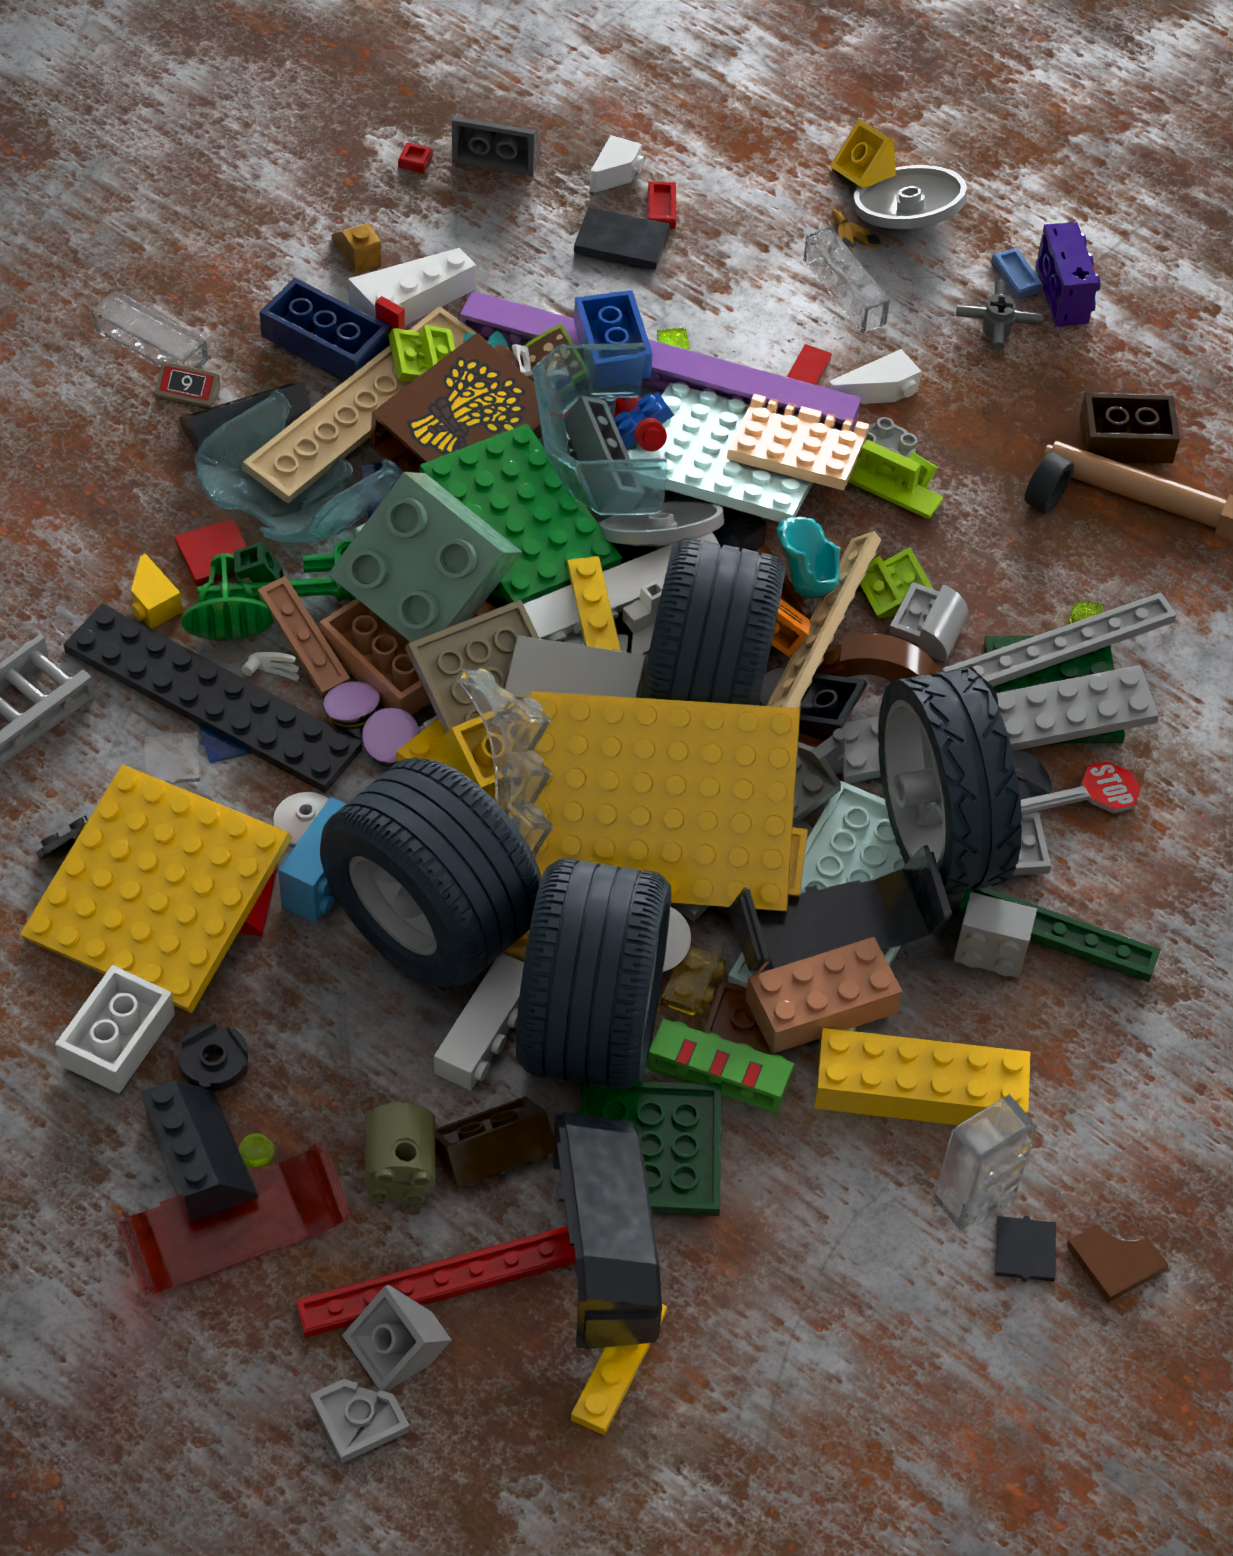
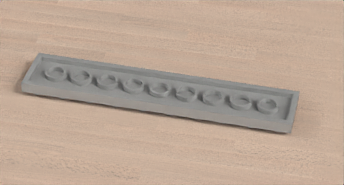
M1141 665L996 693L998 697V711L1000 716L1002 715L1012 751L1158 723L1159 718ZM879 716L847 722L842 728L846 731L845 760L842 777L847 784L881 777L878 751Z

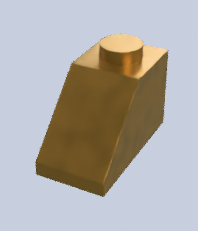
M369 223L331 234L332 240L355 275L381 266V241Z

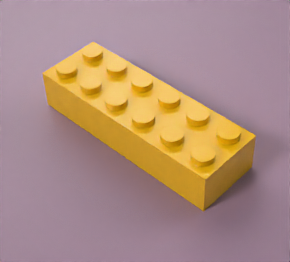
M822 1028L818 1051L814 1109L1022 1133L1029 1109L1030 1052Z

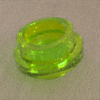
M260 1133L246 1136L238 1148L245 1165L250 1168L264 1167L271 1162L274 1156L272 1141Z

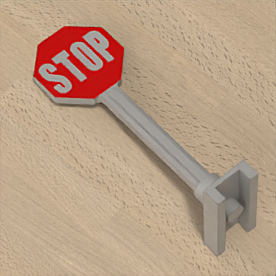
M1108 761L1088 765L1080 787L1021 800V813L1027 814L1088 800L1091 804L1111 813L1123 812L1134 808L1141 787L1131 771Z

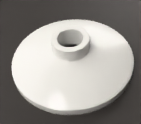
M301 792L287 797L275 810L274 826L289 832L292 836L289 845L295 847L329 798L314 792Z

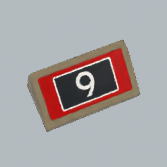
M165 361L160 369L154 395L158 398L210 408L213 406L221 388L220 376L217 372Z

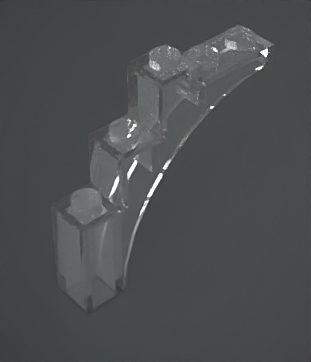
M481 668L478 670L462 669L456 681L472 699L483 720L490 740L495 767V801L516 825L535 857L554 826L545 817V812L534 804L553 773L544 764V759L539 754L533 752L551 719L542 711V705L534 699H516L512 693L502 689L494 681L495 677L489 671Z

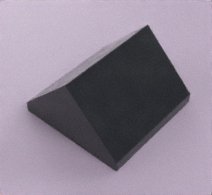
M814 673L812 683L806 689L799 707V732L825 741L833 735L836 729H842L867 686L866 680Z

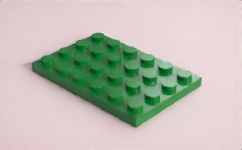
M528 424L521 425L420 465L419 473H426L522 551L497 585L509 604L518 600L525 604L571 585L567 568L568 560L599 556L603 572L621 564V555L614 545L606 540L597 521Z

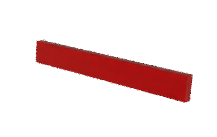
M565 1226L295 1300V1304L306 1338L350 1326L384 1286L390 1285L420 1305H426L575 1264L574 1246H570L568 1228Z

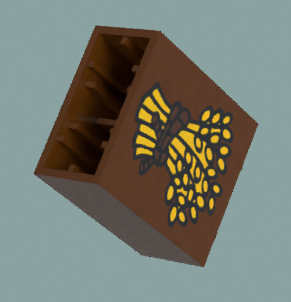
M476 333L372 412L370 447L401 475L403 472L419 473L420 465L524 424L529 425L539 440L560 423L563 405L553 387L545 382L535 384L520 371L519 362L511 350L501 344L493 347L481 335Z

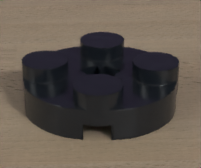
M205 1024L193 1029L184 1037L182 1047L178 1052L181 1074L191 1085L213 1090V1092L234 1085L248 1071V1047L244 1037L236 1029L229 1026L225 1029L216 1027V1024ZM214 1052L217 1055L219 1052L222 1056L217 1062H208L207 1054Z

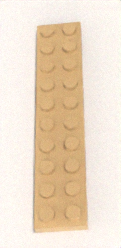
M440 306L409 330L420 332L424 325L451 329L455 349L463 344L466 333L476 334L475 331ZM391 346L384 349L243 461L242 470L288 504L370 438L372 412L411 383L398 380Z

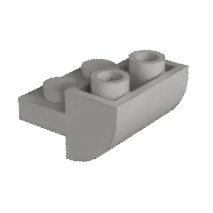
M912 582L890 625L889 634L918 644V648L923 650L929 657L946 663L968 618V606L965 600L948 586L943 585L939 592Z

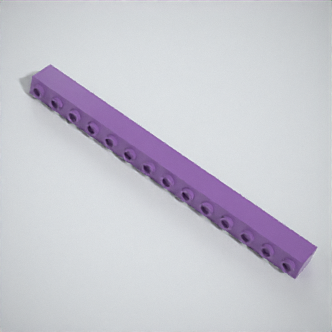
M473 290L460 313V321L482 337H490L494 332L499 331L511 349L512 345L515 344L526 345L542 333L562 323L586 363L574 325V318ZM648 339L653 352L651 378L629 381L665 391L670 382L674 384L682 383L689 388L702 392L710 391L717 396L730 400L738 399L750 405L753 395L757 394L766 397V408L771 398L778 400L776 413L783 415L789 403L796 405L794 416H798L802 406L822 411L820 421L822 424L825 423L828 413L835 415L833 429L839 431L842 430L846 418L852 419L851 432H853L858 421L862 399L847 393Z

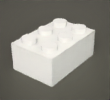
M112 965L55 1043L60 1066L120 1094L174 1017L175 1010L171 1002L173 998L172 992Z

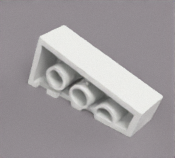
M460 248L352 277L348 279L349 304L376 319L375 301L383 296L405 309L406 326L431 313L437 307H443L472 292V290H476V264Z

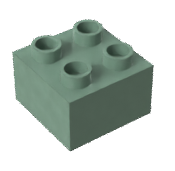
M403 472L328 575L409 642H413L472 619L522 551L426 473Z

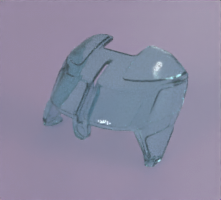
M273 390L270 397L224 423L201 444L194 457L198 480L202 490L217 506L224 509H242L269 526L270 528L261 527L259 529L264 532V537L280 543L291 544L321 542L323 539L339 535L364 516L374 505L383 501L402 475V471L394 462L384 459L381 470L345 489L353 472L352 465L347 460L337 459L325 476L320 477L287 504L242 470L243 461L285 429L286 419L292 406L284 394Z

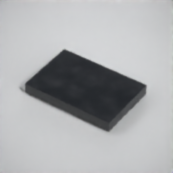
M588 207L574 243V252L656 270L670 231V224Z

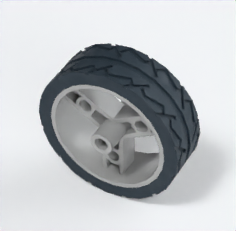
M955 669L892 681L886 687L882 697L878 719V751L882 787L890 825L897 846H899L900 854L906 864L922 846L928 845L930 852H934L946 895L1007 882L1011 879L1016 869L1021 849V797L1010 739L1002 715L1000 716L999 708L989 688L971 669Z

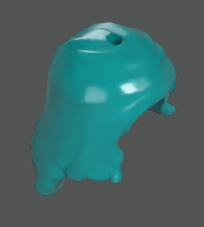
M790 517L778 523L777 537L786 554L793 588L796 593L804 598L825 597L835 589L840 580L839 552L841 548L824 537L825 533L821 525L816 523L813 518Z

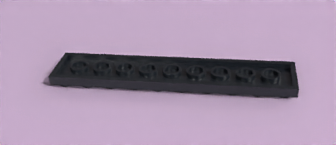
M103 603L63 644L64 651L67 654L323 793L329 790L362 751L361 741Z

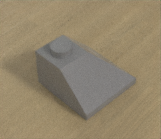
M390 1285L383 1287L342 1335L378 1389L385 1392L431 1365L452 1341L430 1310Z

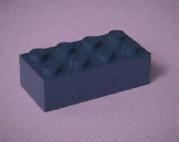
M293 278L260 311L261 337L344 380H347L390 346L388 337L390 333L389 325L297 278Z

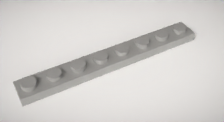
M1160 592L942 668V672L973 667L993 687L1175 622L1177 614Z

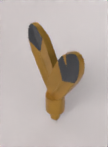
M835 209L832 210L833 220L838 226V247L842 256L849 258L852 255L854 240L866 246H879L880 240L876 234L857 224L848 222L842 212H837Z

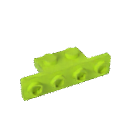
M869 440L863 445L861 457H858L848 480L849 483L926 519H930L943 500V496L917 484L921 464Z

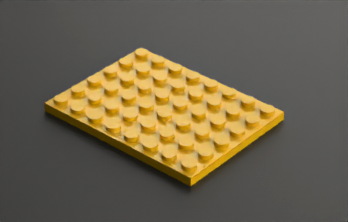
M531 691L522 836L535 857L541 877L545 869L559 859H574L579 862L587 861L599 863L600 865L607 864L620 866V868L640 869L641 872L643 870L657 872L671 885V903L730 907L741 890L749 887L755 909L787 911L800 708Z

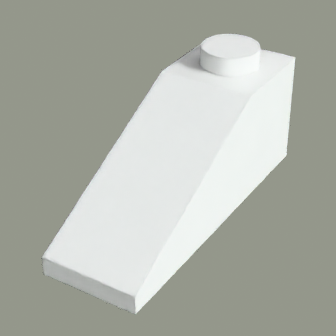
M900 349L829 381L828 389L861 397V404L896 402L918 392L922 371Z

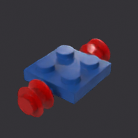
M656 392L655 394H647L644 397L630 396L626 398L620 406V414L614 418V421L626 449L637 442L643 450L654 452L661 449L666 443L667 432L662 424L673 417L674 414L659 392Z

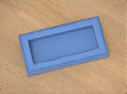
M1018 247L992 254V264L1016 299L1042 292V282Z

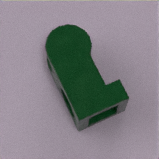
M263 542L234 551L235 573L240 579L249 577L255 583L276 581L283 577L282 567Z

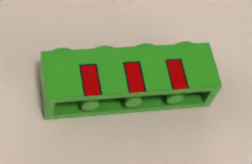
M666 1019L662 1020L651 1045L647 1068L653 1072L685 1083L721 1084V1095L775 1114L779 1113L792 1079L794 1067L793 1062L787 1061L780 1055H769L754 1050V1048L747 1044H737L722 1039L715 1033H704L690 1028L682 1022H672Z

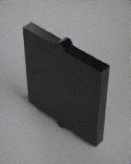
M997 1216L995 1275L1021 1278L1024 1282L1028 1281V1279L1054 1282L1056 1276V1222L1032 1220L1029 1216H1024L1023 1219Z

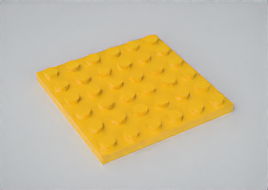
M122 764L20 935L31 943L104 975L112 965L172 992L173 998L171 1002L173 1005L192 1013L291 842L292 836L285 830Z

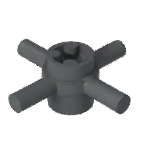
M1003 280L995 283V295L988 299L984 307L957 305L956 307L957 317L983 320V332L986 336L993 339L992 346L995 350L1004 348V338L1010 335L1011 328L1015 322L1035 325L1043 324V313L1016 310L1014 300L1006 296V282Z

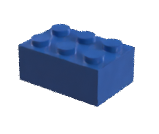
M633 290L575 297L574 325L593 386L651 378L653 352Z

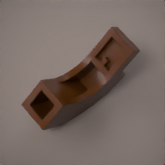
M856 634L844 637L841 648L824 653L821 674L848 678L856 675H874L892 682L898 679L931 675L936 673L937 664L923 650L902 639L881 634Z

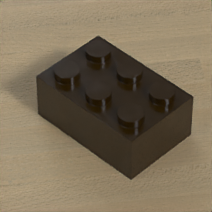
M1085 393L1079 416L1083 450L1117 462H1174L1180 441L1174 395Z

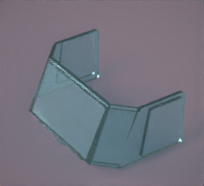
M643 343L558 345L532 368L545 453L569 495L600 515L656 514L663 510L668 467L666 459L577 461L570 457L564 413L575 405L580 396L595 399L639 397L641 395L645 359V345Z

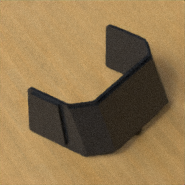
M928 845L922 846L902 869L877 879L865 882L855 880L818 889L817 885L805 887V893H800V897L788 896L787 911L755 909L749 887L741 890L728 909L730 923L743 952L748 970L752 975L871 937H875L881 950L901 946L935 933L952 916L934 852H930Z
M562 1112V1115H555L553 1168L560 1169L562 1187L557 1188L558 1202L564 1201L570 1246H574L578 1287L576 1347L595 1349L654 1343L659 1339L662 1314L660 1266L639 1131L636 1124L632 1123V1121Z

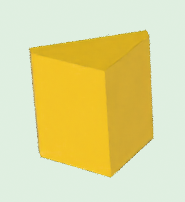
M858 119L829 167L862 188L896 176L894 140L861 119Z

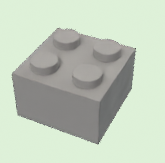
M971 892L954 961L963 963L967 967H978L994 971L1002 976L1019 978L1037 908Z

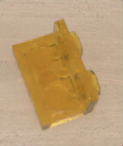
M717 945L714 953H710L690 946L685 958L673 969L661 997V1005L700 1017L703 1007H710L716 988L712 986L715 978L721 980L727 964V961L722 959L724 947Z

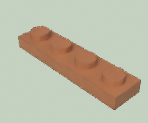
M286 575L258 589L259 598L264 604L268 605L274 622L321 697L327 695L337 685L349 682L350 677Z

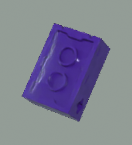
M1078 222L1044 224L1036 269L1043 284V290L1055 326L1089 324L1091 312L1095 311L1096 291H1099L1101 286L1100 276L1098 273L1095 274L1093 268V256L1091 253H1088L1086 248V236L1084 233H1081Z

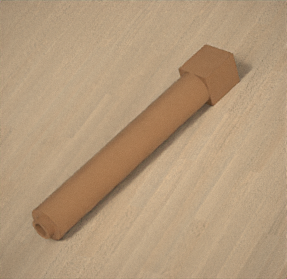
M1055 441L1053 446L1047 445L1043 459L1049 453L1054 452L1074 464L1071 478L1216 528L1215 535L1233 541V495L1229 494L1226 500L1059 441Z

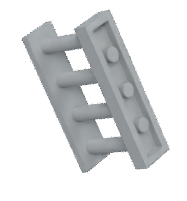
M41 634L33 640L24 643L18 651L0 663V692L12 684L35 704L29 710L20 714L0 697V714L10 722V724L0 730V766L95 696L92 677L86 671L81 670L75 676L68 677L47 659L45 637ZM37 666L60 687L49 695H44L28 682L23 675Z

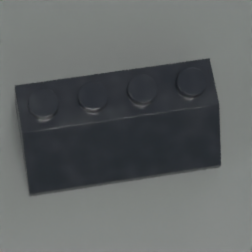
M304 382L289 383L179 417L195 452H205V455L209 456L222 452V446L233 443L234 447L251 443L250 437L261 434L263 439L279 434L278 428L290 425L311 408Z
M173 1080L141 1091L147 1120L189 1222L259 1198L213 1090Z

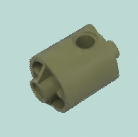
M394 1101L370 1110L365 1116L364 1186L368 1190V1198L375 1202H383L388 1199L404 1200L407 1204L416 1205L423 1203L425 1195L430 1193L435 1187V1116L429 1109L407 1101Z

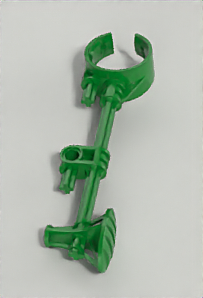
M353 539L339 542L333 547L334 554L303 556L304 573L331 571ZM222 553L214 556L210 562L211 568L208 583L198 586V603L189 607L182 614L181 625L183 629L189 634L203 639L236 640L259 634L269 628L273 623V618L268 605L258 601L261 600L258 596V589L274 581L247 583L236 575L238 584H230L228 582V575L235 572L234 555ZM215 573L222 575L220 585H213ZM331 577L289 580L299 597L333 595L337 598V601L356 599L355 596ZM496 586L489 597L494 598L498 608L508 605L509 603Z

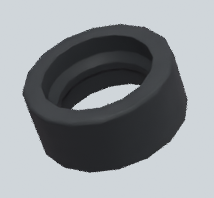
M1054 452L1049 453L1032 475L1025 492L1024 501L1044 513L1051 511L1062 497L1070 482L1074 464Z

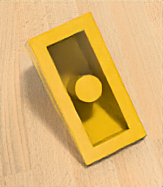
M146 554L140 556L131 588L133 604L130 607L138 621L143 620L150 629H153L183 612L181 594Z

